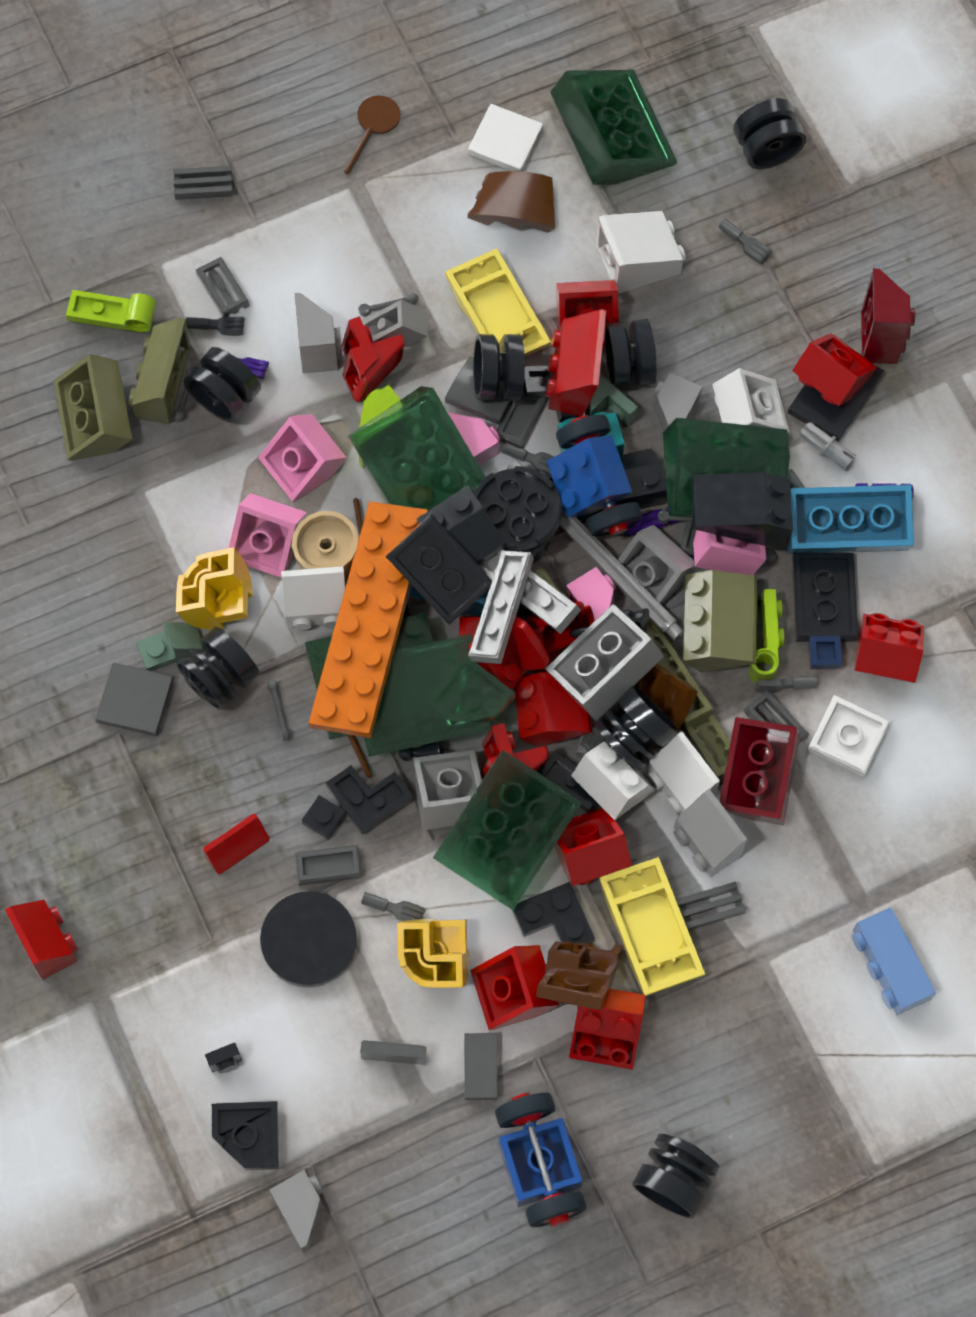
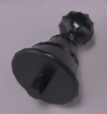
M438 737L416 749H413L410 745H403L399 748L398 755L403 761H410L413 757L449 753V749H442L441 737Z

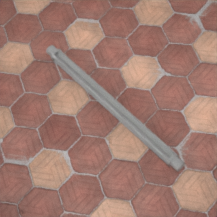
M515 459L508 465L507 469H513L515 466H527H523ZM562 507L559 525L640 609L647 608L649 610V618L663 633H667L674 641L679 638L684 631L676 623L677 620L666 611L595 536L591 535L590 531L576 517L566 518Z

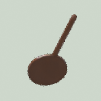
M381 95L372 96L364 100L359 106L358 121L366 132L345 167V174L350 172L371 133H387L393 130L399 123L400 109L391 98Z

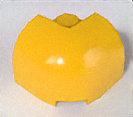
M234 547L204 553L195 557L196 562L188 567L184 575H179L176 592V613L189 625L211 630L214 627L224 629V622L248 618V598L253 597L252 582L244 559Z
M420 919L397 923L398 959L400 968L404 970L408 978L419 984L418 986L429 988H462L466 986L469 974L467 919Z

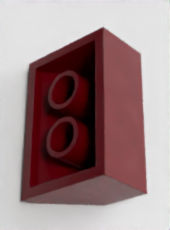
M873 268L861 308V353L871 363L897 364L900 354L905 353L906 340L910 339L911 326L915 325L916 312L915 308H910V296L878 268Z
M735 717L720 796V803L727 813L753 821L784 826L800 739L798 727Z

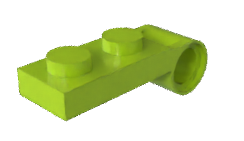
M72 290L66 319L67 321L120 330L148 332L151 329L157 301L153 297L141 293L132 294L131 298L127 299Z
M764 589L760 603L763 648L756 651V664L764 662L771 669L769 671H761L756 667V664L749 665L748 676L754 683H757L759 679H774L779 665L778 650L779 647L784 646L783 628H778V618H782V600L776 599V589Z

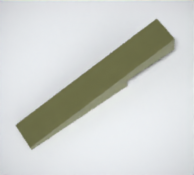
M648 618L646 624L647 634L664 655L657 664L672 672L698 691L681 727L691 744L720 780L719 786L723 785L731 741L714 717L712 706L665 634Z

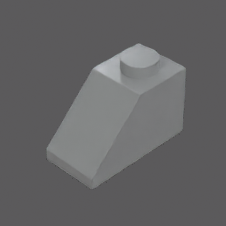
M399 300L362 320L363 325H367L371 331L372 343L402 334L405 339V347H408L428 337L427 311L404 300Z
M669 372L665 382L659 381L653 397L657 398L655 411L668 443L675 448L700 400L702 386Z
M305 1170L271 1188L269 1191L301 1251L304 1253L310 1247L322 1205L318 1195L322 1194L323 1190L315 1175L308 1178Z

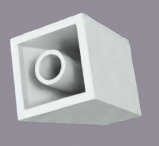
M662 211L613 214L598 217L595 246L609 279L616 282L618 294L681 274L683 262L686 260L683 247L676 244L673 224L670 220L666 221Z

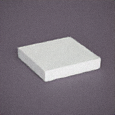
M490 104L468 148V154L510 171H522L543 129V123Z
M834 695L807 751L864 777L891 721Z

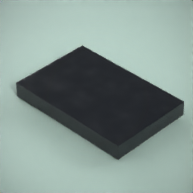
M878 367L848 402L840 406L828 403L822 398L821 392L814 387L804 385L788 408L787 413L805 424H814L831 438L835 436L836 441L839 442L883 375L884 370Z
M433 514L428 516L386 555V558L449 625L490 589L493 580Z
M793 553L792 569L796 642H808L809 636H840L841 642H857L858 621L854 553Z

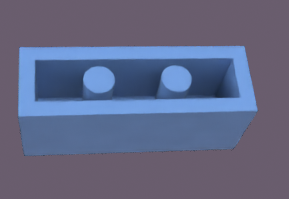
M892 908L885 909L856 923L853 929L852 940L859 952L863 951L869 961L867 969L873 980L880 982L884 990L881 994L886 1006L889 1009L893 1008L898 1016L930 1001L936 994V991Z

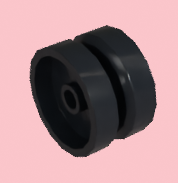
M776 98L758 103L742 113L733 125L735 137L743 147V154L748 165L753 169L761 170L783 164L798 154L806 144V134L801 124L796 121V113L787 99Z
M649 320L632 321L629 326V338L622 322L606 324L605 349L611 384L616 388L629 387L632 382V370L639 386L655 384L657 378L656 349Z
M477 334L473 355V383L476 399L493 400L499 388L500 395L504 400H520L525 378V352L522 336L520 334H504L498 344L494 334Z
M211 347L200 360L201 367L195 366L184 378V386L190 395L208 412L221 420L233 423L245 409L243 402L250 403L260 392L261 385L252 371L238 358L219 347Z

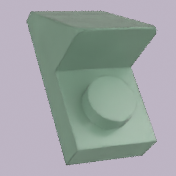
M600 374L598 387L589 403L590 416L603 412L607 408L608 413L616 412L618 421L629 427L636 420L638 406Z
M186 622L163 623L164 632L136 642L148 671H154L173 664L181 657L189 658L187 652L190 649H195L200 653L204 652L200 644L201 637L197 627L191 626Z

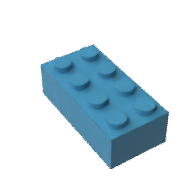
M911 485L790 488L793 531L787 536V554L909 550L914 546Z

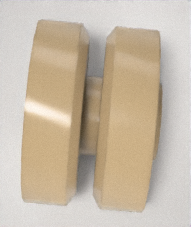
M319 511L308 515L298 524L292 536V550L300 570L343 566L346 585L359 537L354 524L346 516L335 511Z

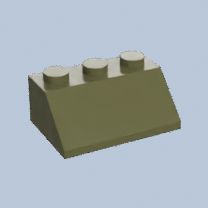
M177 318L153 326L151 337L146 336L143 353L146 355L144 362H139L136 371L138 384L136 389L132 388L129 396V406H132L135 418L170 425L191 347L186 320L183 318Z
M88 354L53 380L67 460L73 461L114 453L132 441L118 360Z
M718 570L685 575L683 661L701 673L756 664L757 577L755 575Z

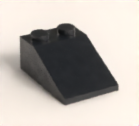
M764 472L695 474L691 477L694 530L775 549L793 531L789 478Z

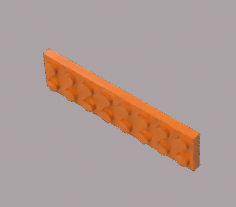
M369 501L308 722L310 728L367 738L372 737L411 589V584L386 558V555L420 525L417 518L428 510Z

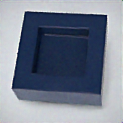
M809 636L810 669H841L842 652L840 636Z

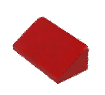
M255 813L203 847V851L207 861L215 872L220 875L269 841V836Z

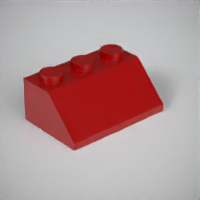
M600 309L566 318L563 320L560 329L554 330L551 347L555 348V352L551 355L548 364V372H552V379H548L545 389V396L549 397L548 409L578 416L584 415L599 384L606 318L605 310Z

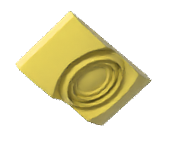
M497 248L445 271V276L459 307L470 320L476 334H494L498 344L504 334H520L523 339L525 357L551 345L549 337Z
M659 857L599 877L611 918L619 932L630 967L644 995L649 996L705 976L702 964Z

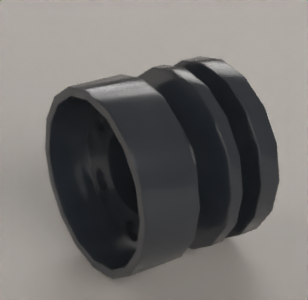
M214 627L200 640V644L206 654L203 655L195 649H190L187 652L190 660L181 657L176 662V665L185 677L187 684L199 697L209 702L218 710H222L227 705L224 696L229 699L236 697L230 682L232 681L245 688L259 675V669L248 653L229 634L219 627Z
M632 686L618 699L625 713L621 716L614 710L608 709L605 713L613 725L603 718H599L594 724L605 743L618 757L641 770L646 765V762L639 751L652 759L655 753L649 742L653 740L658 745L665 747L679 731L666 714L637 687Z
M659 1133L654 1142L658 1148H651L648 1153L650 1158L659 1166L642 1164L632 1186L644 1197L664 1209L685 1218L693 1219L704 1198L693 1185L709 1188L712 1181L708 1176H715L720 1166L692 1143Z

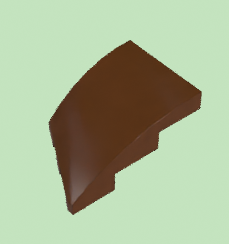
M525 171L490 172L485 176L482 182V189L478 191L475 197L477 200L474 207L467 214L468 219L487 226L497 221L516 229L528 225L548 233L555 229L552 177Z
M659 664L650 669L634 685L666 714L678 731L698 693L691 685ZM622 708L618 711L621 716L625 713Z
M555 941L548 951L545 976L538 984L536 997L600 1010L614 980L623 946L613 945L612 950H600L592 943Z

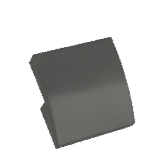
M472 356L464 363L445 396V403L497 425L500 424L512 401L504 400L500 395L499 388L493 400L476 399L473 383Z

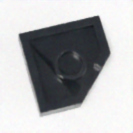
M277 1101L211 1104L212 1138L245 1170L279 1169Z

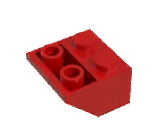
M863 613L854 671L916 683L924 651V626L911 619L899 621L889 619L888 616L881 613H872L871 615Z
M610 988L600 1010L578 1006L569 1058L633 1070L646 995Z

